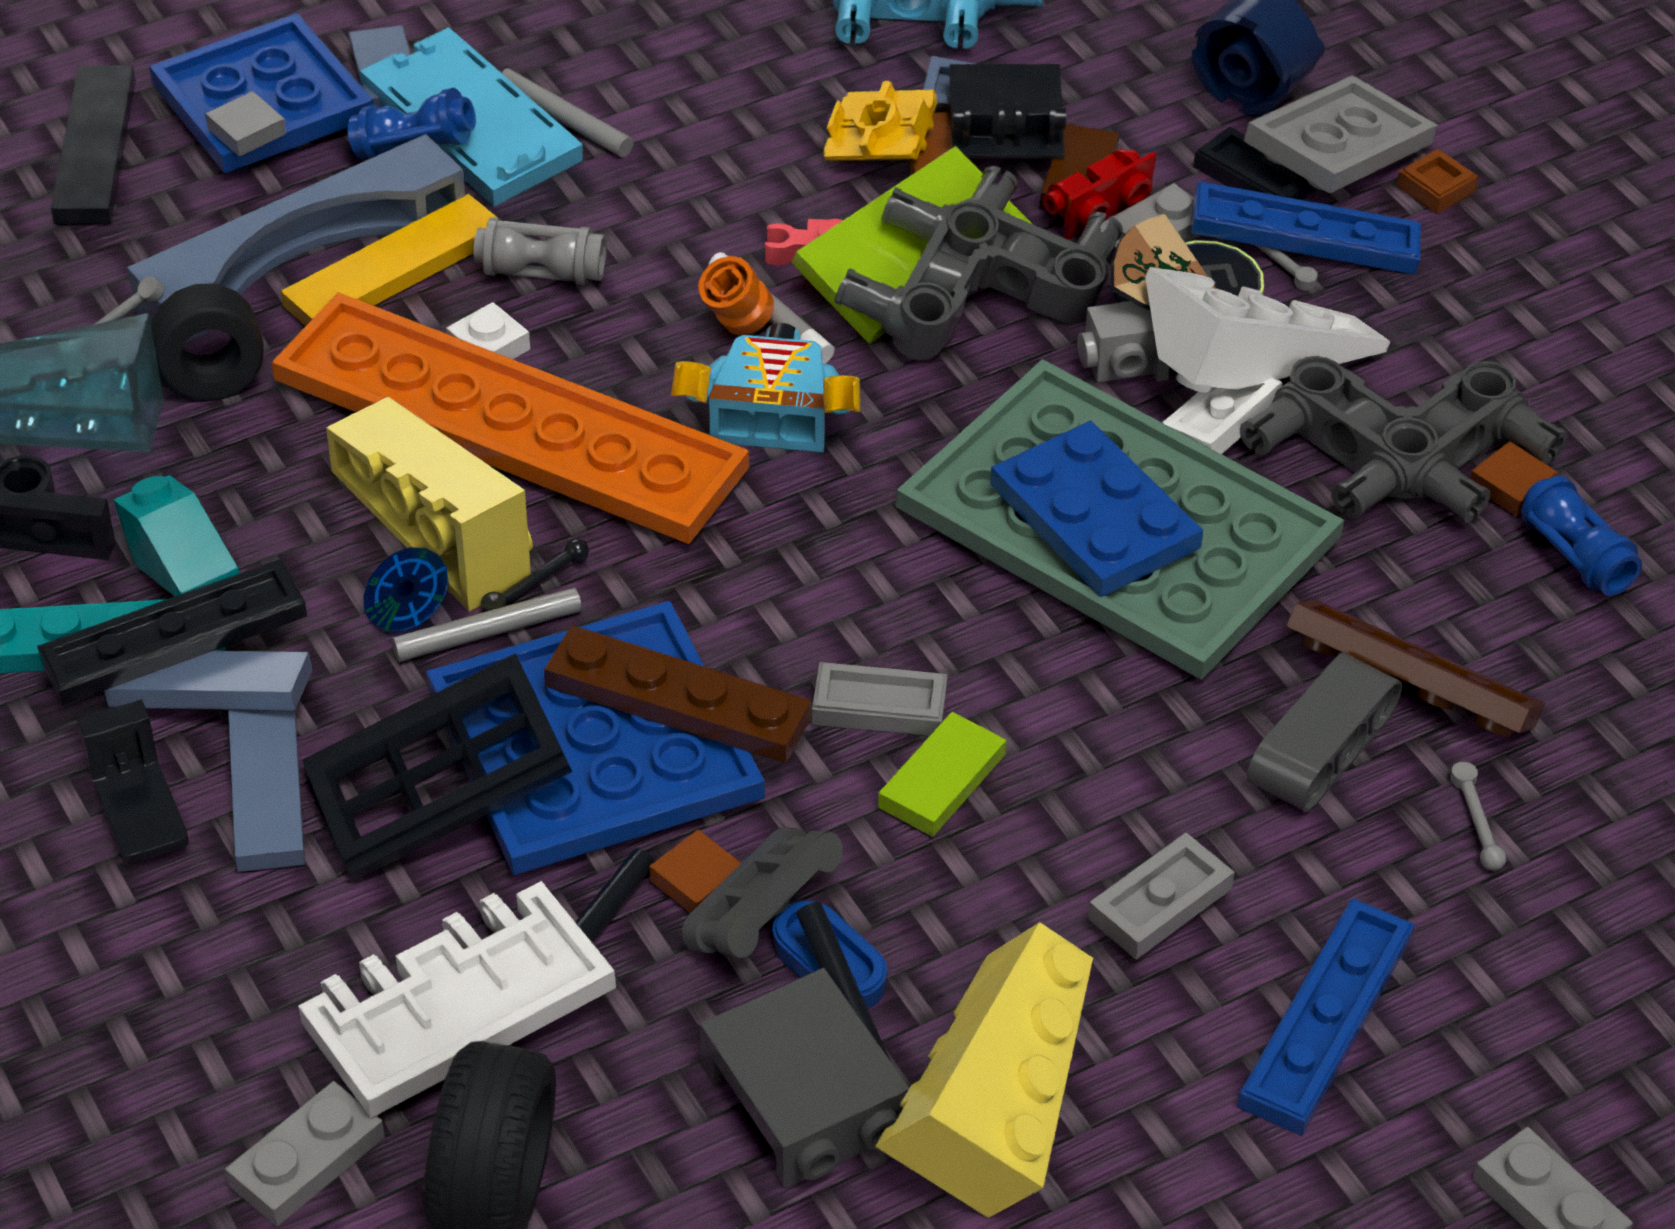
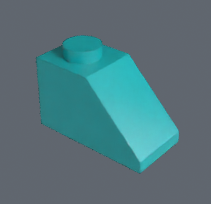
M154 476L143 479L132 487V492L113 499L135 566L174 597L240 573L195 493L172 476Z

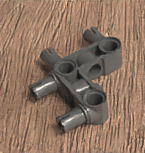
M990 166L985 169L981 176V181L971 198L955 205L951 204L949 206L945 204L943 207H939L907 194L902 189L896 187L886 203L881 222L889 223L926 240L927 246L905 286L900 285L897 289L877 282L849 268L846 277L843 278L839 286L835 303L845 305L867 315L869 318L881 322V328L885 330L886 334L893 337L894 345L907 357L917 360L930 359L938 355L959 325L969 292L977 291L979 287L985 289L990 286L1026 302L1028 309L1052 317L1059 322L1079 324L1087 318V307L1095 306L1097 298L1109 276L1107 259L1116 242L1121 237L1123 227L1116 218L1111 217L1105 230L1100 232V227L1106 214L1095 212L1089 216L1086 227L1076 244L1005 213L1003 210L1011 195L1016 191L1018 182L1016 177L1006 170L1000 183L996 186L997 183L994 182L1001 170L1000 167Z
M1321 356L1305 357L1298 360L1292 366L1290 381L1277 390L1273 403L1252 419L1243 422L1240 427L1242 441L1250 450L1256 446L1255 453L1264 456L1274 446L1295 433L1353 471L1354 474L1336 484L1331 491V498L1335 507L1341 513L1347 510V517L1351 519L1359 518L1367 509L1386 496L1401 499L1426 498L1429 496L1437 503L1442 504L1460 516L1461 520L1468 523L1473 520V516H1479L1485 509L1490 498V491L1459 471L1460 468L1498 440L1505 439L1519 445L1537 457L1538 460L1548 464L1551 462V458L1555 459L1562 452L1568 439L1567 431L1556 427L1528 407V401L1524 394L1515 389L1516 378L1513 372L1506 366L1490 361L1475 362L1469 365L1465 370L1454 374L1444 381L1441 391L1418 407L1409 406L1405 408L1404 406L1395 407L1365 387V380L1341 367L1336 361Z

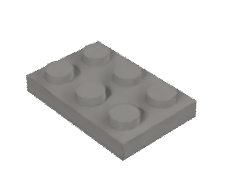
M1351 75L1249 122L1244 142L1264 153L1268 160L1282 164L1307 179V182L1314 188L1332 193L1431 145L1438 125Z

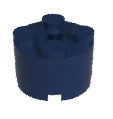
M1228 0L1197 30L1194 36L1197 37V46L1192 50V63L1199 80L1214 98L1221 103L1229 98L1243 105L1238 111L1247 115H1261L1273 110L1313 71L1318 60L1324 54V44L1317 35L1311 20L1298 5V0Z

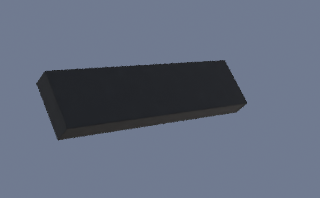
M78 66L51 206L54 224H111L136 82L133 66Z
M282 559L46 642L38 645L37 649L40 661L63 706L307 617L306 603Z

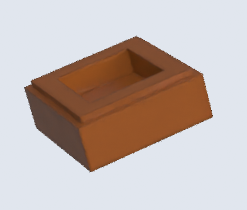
M1436 149L1399 170L1397 187L1438 214L1476 192L1479 176L1440 149Z
M1509 441L1471 471L1470 479L1480 486L1489 489V499L1517 517L1521 514L1524 497L1530 487L1542 479L1557 476L1558 472Z
M697 829L649 866L650 881L691 913L741 862Z

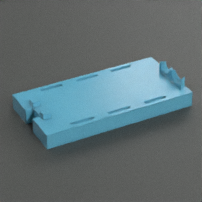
M449 27L415 43L414 53L407 57L403 53L398 55L395 53L360 70L361 87L363 83L380 97L381 106H391L401 110L403 113L418 111L426 99L435 94H440L442 90L448 88H456L463 97L470 99L476 114V125L471 130L469 140L459 145H453L452 143L437 145L463 169L464 181L493 207L583 161V144Z

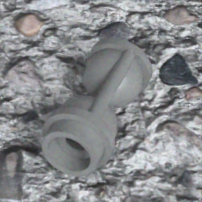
M491 217L486 228H478L476 231L474 261L483 263L485 275L496 276V274L563 280L576 282L578 285H587L588 280L601 281L603 278L607 253L606 235L593 234L591 227H581L579 229L509 222ZM530 235H532V236L550 237V238L544 239V240H538V239H535V238L531 237ZM541 263L546 267L529 266L528 264Z

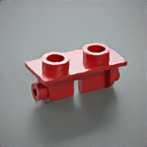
M1121 148L1087 167L1086 176L1094 183L1080 172H1077L1060 182L1050 185L1047 194L1043 196V204L1048 213L1051 215L1059 214L1065 219L1062 238L1069 240L1082 233L1089 216L1095 212L1105 213V221L1149 197L1153 187L1152 181L1157 154L1151 152L1141 158L1135 150L1130 149L1127 151Z

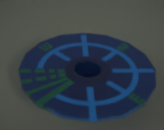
M407 548L392 554L378 565L368 579L363 597L364 610L370 621L385 631L403 632L419 626L435 613L444 600L449 584L447 566L438 554L427 548Z

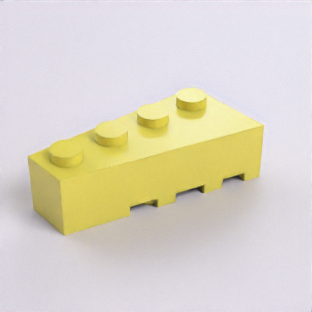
M386 397L326 427L331 471L417 559L430 563L436 572L446 567L447 570L437 575L438 581L468 612L481 606V600L485 594L489 592L502 593L531 574L529 551L533 548V542L528 531L526 496L523 488L390 397ZM423 551H428V554L426 556H423L426 557V559L420 558V556L424 554L422 553ZM425 566V568H426L431 574H433V573L431 572V570H430L427 566Z
M1040 922L988 954L954 1011L955 1021L949 1031L938 1038L928 1056L931 1062L921 1079L910 1086L900 1103L903 1110L893 1125L885 1129L875 1147L987 1218L1041 1190L1045 1183L1093 957Z

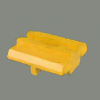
M883 81L880 91L848 92L847 96L843 98L842 103L840 101L836 102L827 125L831 138H828L823 150L825 160H917L919 152L925 151L927 146L925 140L927 131H932L934 126L932 116L937 105L935 90L895 91L891 81Z

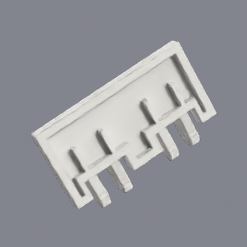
M542 881L516 894L518 912L523 917L521 920L517 919L497 894L493 893L481 899L479 906L482 918L490 931L494 933L481 940L460 913L456 912L442 920L443 932L396 955L398 973L403 979L399 983L387 967L382 964L381 960L378 959V956L373 954L360 961L359 968L362 980L367 989L374 995L360 1003L347 984L340 979L339 975L334 974L321 981L322 994L298 1005L302 1025L370 1118L444 1080L456 1053L470 1042L486 1041L490 1044L496 1043L508 1046L616 988L614 969Z

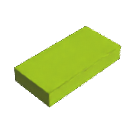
M951 712L881 789L878 794V808L934 837L1006 755L1007 740Z

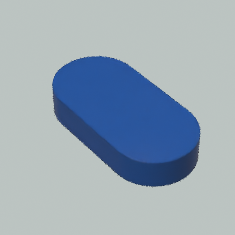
M799 901L789 904L782 913L775 917L773 922L774 951L778 958L799 978L820 969L796 915L800 908L815 901ZM822 904L866 1006L869 1009L875 1006L886 992V961L868 941L835 911Z

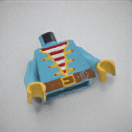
M776 323L771 325L767 329L765 337L742 335L735 338L728 355L718 357L709 366L688 361L675 363L671 395L676 397L685 395L694 402L709 404L710 435L734 445L824 452L825 413L839 416L848 413L850 410L860 412V379L855 376L839 375L834 366L822 363L821 346L815 341L800 340V332L790 324Z

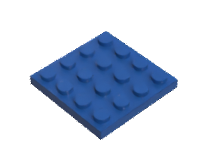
M671 601L580 626L583 629L704 666ZM568 630L427 671L428 689L432 695L516 653L573 771L486 815L513 876L765 798V780L750 752L545 687L544 668ZM508 696L462 719L471 739L519 714L511 697ZM449 726L446 727L454 746H457ZM525 730L479 753L478 756L486 774L534 751L535 748ZM463 761L462 764L470 779V782H472L473 779L471 777V774L466 766L465 761Z

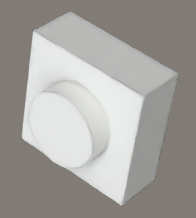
M494 302L446 327L448 335L511 359L530 350L529 331Z

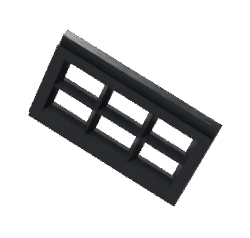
M516 653L302 759L339 853L353 881L573 772ZM510 696L519 715L470 739L462 719ZM449 726L457 746L407 770L399 751ZM526 730L535 750L486 774L478 754ZM387 758L394 777L346 801L338 781ZM465 761L473 781L423 806L415 785ZM402 793L410 813L361 837L353 816Z

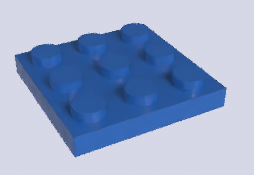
M298 13L149 66L153 86L224 173L247 167L254 162L289 149L297 148L302 144L331 133L345 130L348 128V121L351 116L359 114L363 107L373 105V99ZM253 91L284 118L286 134L239 157L208 130L205 113Z

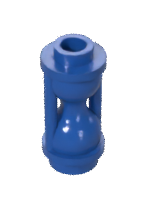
M448 88L442 90L440 94L429 97L421 104L418 111L403 113L401 110L391 106L376 107L372 105L363 107L359 114L351 116L348 121V138L353 152L360 159H371L425 134L437 144L445 145L452 143L453 145H459L469 140L471 130L476 125V114L469 98L463 97L456 88Z
M1555 476L1549 479H1542L1532 485L1527 491L1521 509L1522 521L1530 529L1538 531L1575 567L1581 574V580L1589 589L1601 591L1607 596H1613L1623 592L1634 583L1642 569V560L1637 556V546L1628 537L1621 536L1612 529L1577 493L1576 486L1567 477Z

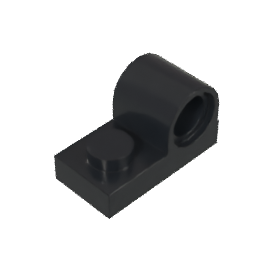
M18 455L0 463V548L109 561L116 542L107 499L56 493L52 471L48 463L39 457Z

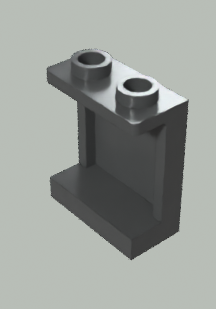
M825 968L699 1023L700 1066L713 1085L727 1080L776 1155V1176L785 1188L804 1179H819L831 1172L839 1163L868 1149L880 1150L875 1147L885 1129L896 1122L903 1110L900 1103L909 1090L908 1085Z

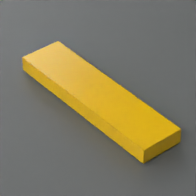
M467 194L281 290L282 305L304 326L319 313L337 292L375 306L473 254L477 229L486 228L491 217H498L470 194Z

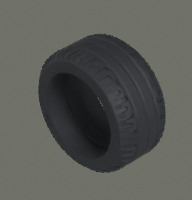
M486 1041L470 1042L456 1053L447 1072L438 1101L426 1162L424 1213L433 1229L527 1228L536 1204L544 1173L555 1109L556 1071L545 1054L535 1050L528 1051L524 1048L508 1047L507 1045L496 1043L490 1044Z

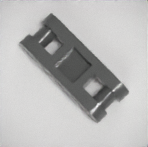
M781 827L775 830L688 915L682 928V937L685 945L690 950L696 952L714 953L718 950L725 956L744 958L752 954L759 940L758 930L770 918L782 913L789 906L790 898L817 871L832 872L839 866L843 856L841 839L837 834L828 831L816 830L806 834L805 831L799 828Z

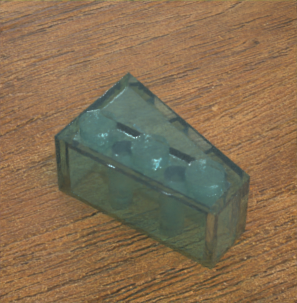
M149 313L0 343V444L150 452L163 408L164 398Z

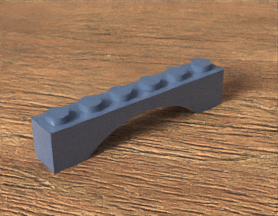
M427 134L128 266L127 271L132 295L138 292L139 283L148 276L156 278L164 285V292L158 301L153 303L145 301L135 308L134 311L152 329V320L160 304L177 290L193 284H219L242 295L249 286L268 271L299 254L326 244L357 237L392 234L464 197L463 169ZM204 330L199 333H196L187 341L194 339L211 330Z

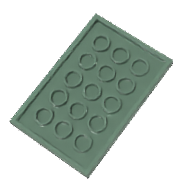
M1043 359L897 489L896 507L1200 680L1221 661L1341 538L1344 519ZM1090 420L1204 530L1202 547L1103 597H1100L990 485L992 466Z

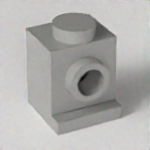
M1131 301L1087 307L1086 330L1084 333L1078 334L1077 346L1083 368H1091L1096 382L1154 374L1157 382L1168 380L1170 367L1158 358L1150 310L1139 307Z

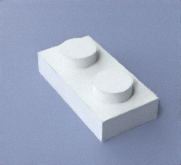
M1270 378L1262 382V384L1238 390L1211 387L1208 393L1197 392L1168 417L1163 424L1223 454L1241 438V424L1248 419H1252L1273 403L1277 390L1282 387V381Z

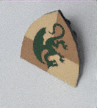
M1165 214L1146 219L1131 227L1117 244L1111 262V290L1114 292L1116 302L1131 301L1139 307L1150 310L1145 277L1149 267L1194 273L1208 277Z

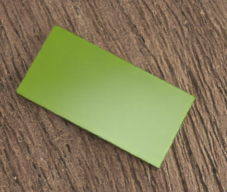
M955 146L796 251L791 263L849 324L871 344L885 334V330L881 328L882 323L845 305L836 304L835 297L849 268L897 289L900 285L904 287L927 246L926 240L894 225L881 222L884 208L889 197L892 196L893 190L897 187L907 194L939 207H943L945 204L950 206L951 204L955 205L971 198L981 181L983 173ZM1008 201L1003 212L1032 224Z

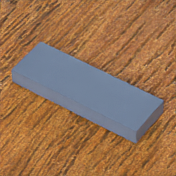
M211 651L104 690L108 707L113 708L142 699L145 708L294 711L313 668L309 652Z
M228 710L234 845L237 871L306 865L296 710Z

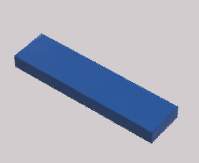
M1197 182L1193 196L1190 232L1192 234L1416 274L1420 262V222L1212 183Z
M1351 898L1241 1089L1237 1108L1303 1136L1411 942L1415 927L1414 923Z

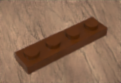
M1316 599L1296 603L1286 626L1304 634L1302 643L1308 648L1333 657H1337L1339 651L1345 652L1395 679L1398 677L1419 687L1416 695L1432 705L1452 710L1454 704H1457L1476 713V724L1502 736L1510 737L1513 731L1521 733L1536 727L1545 703Z
M571 625L544 668L545 687L785 764L806 729L812 715V700Z

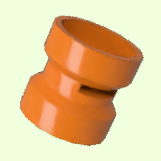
M727 256L712 262L703 271L699 280V294L706 306L715 313L718 321L730 333L741 336L753 334L763 328L770 320L774 310V299L765 284L758 279L748 262L741 257Z

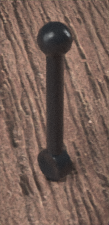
M572 539L566 544L563 553L504 592H489L485 594L481 600L482 613L507 606L508 603L568 563L584 561L589 554L587 543L582 539Z

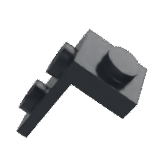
M142 699L78 718L77 723L87 770L124 863L128 865L188 846V833L158 763L150 717Z

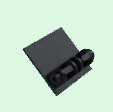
M1060 64L949 65L952 148L956 146L968 159H1064L1063 130L1066 129V108H1062Z

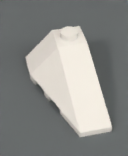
M1149 267L1145 277L1158 358L1178 373L1176 379L1179 383L1198 392L1208 393L1211 387L1238 390L1262 384V382L1270 378L1278 380L1290 377L1292 366L1298 360L1305 357H1327L1341 364L1386 352L1391 342L1355 316L1296 300L1291 301L1288 307L1277 300L1263 296L1258 290L1243 286L1239 295L1236 296L1213 288L1215 282L1212 278Z

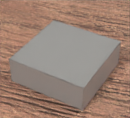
M253 91L205 113L208 130L239 157L286 134L284 118Z

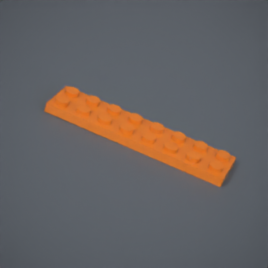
M339 292L271 362L274 380L354 412H358L386 397H390L490 466L687 544L691 543L749 469V450Z

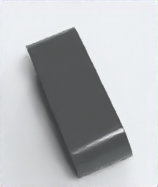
M1345 652L1340 653L1259 744L1249 764L1247 780L1305 813L1311 811L1389 720L1399 701L1402 683Z

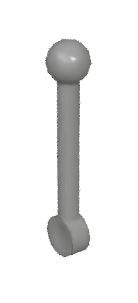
M1257 246L1294 276V285L1300 290H1312L1316 287L1318 273L1315 269L1300 267L1279 249Z
M152 276L144 278L138 285V292L79 336L70 335L66 337L62 342V350L65 355L70 358L82 356L85 352V345L143 302L153 303L158 301L164 292L162 282Z
M1458 762L1451 769L1450 782L1456 788L1462 789L1483 848L1480 854V863L1487 870H1500L1507 861L1506 853L1500 846L1495 844L1475 788L1478 770L1471 763Z

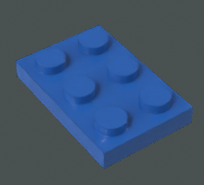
M1091 420L991 467L990 485L1100 597L1202 547L1204 530Z

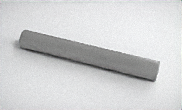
M509 68L501 72L556 121L620 157L627 156L632 150L633 139L630 136Z
M573 587L393 637V650L397 661L402 662L581 612V601L576 588Z

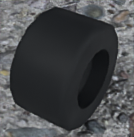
M193 284L177 290L160 304L152 320L151 343L157 367L164 382L179 395L196 401H215L234 396L254 381L263 364L264 343L253 309L238 292L219 284ZM204 330H220L230 335V341L225 347L209 355H196L186 351L184 348V344L189 338Z

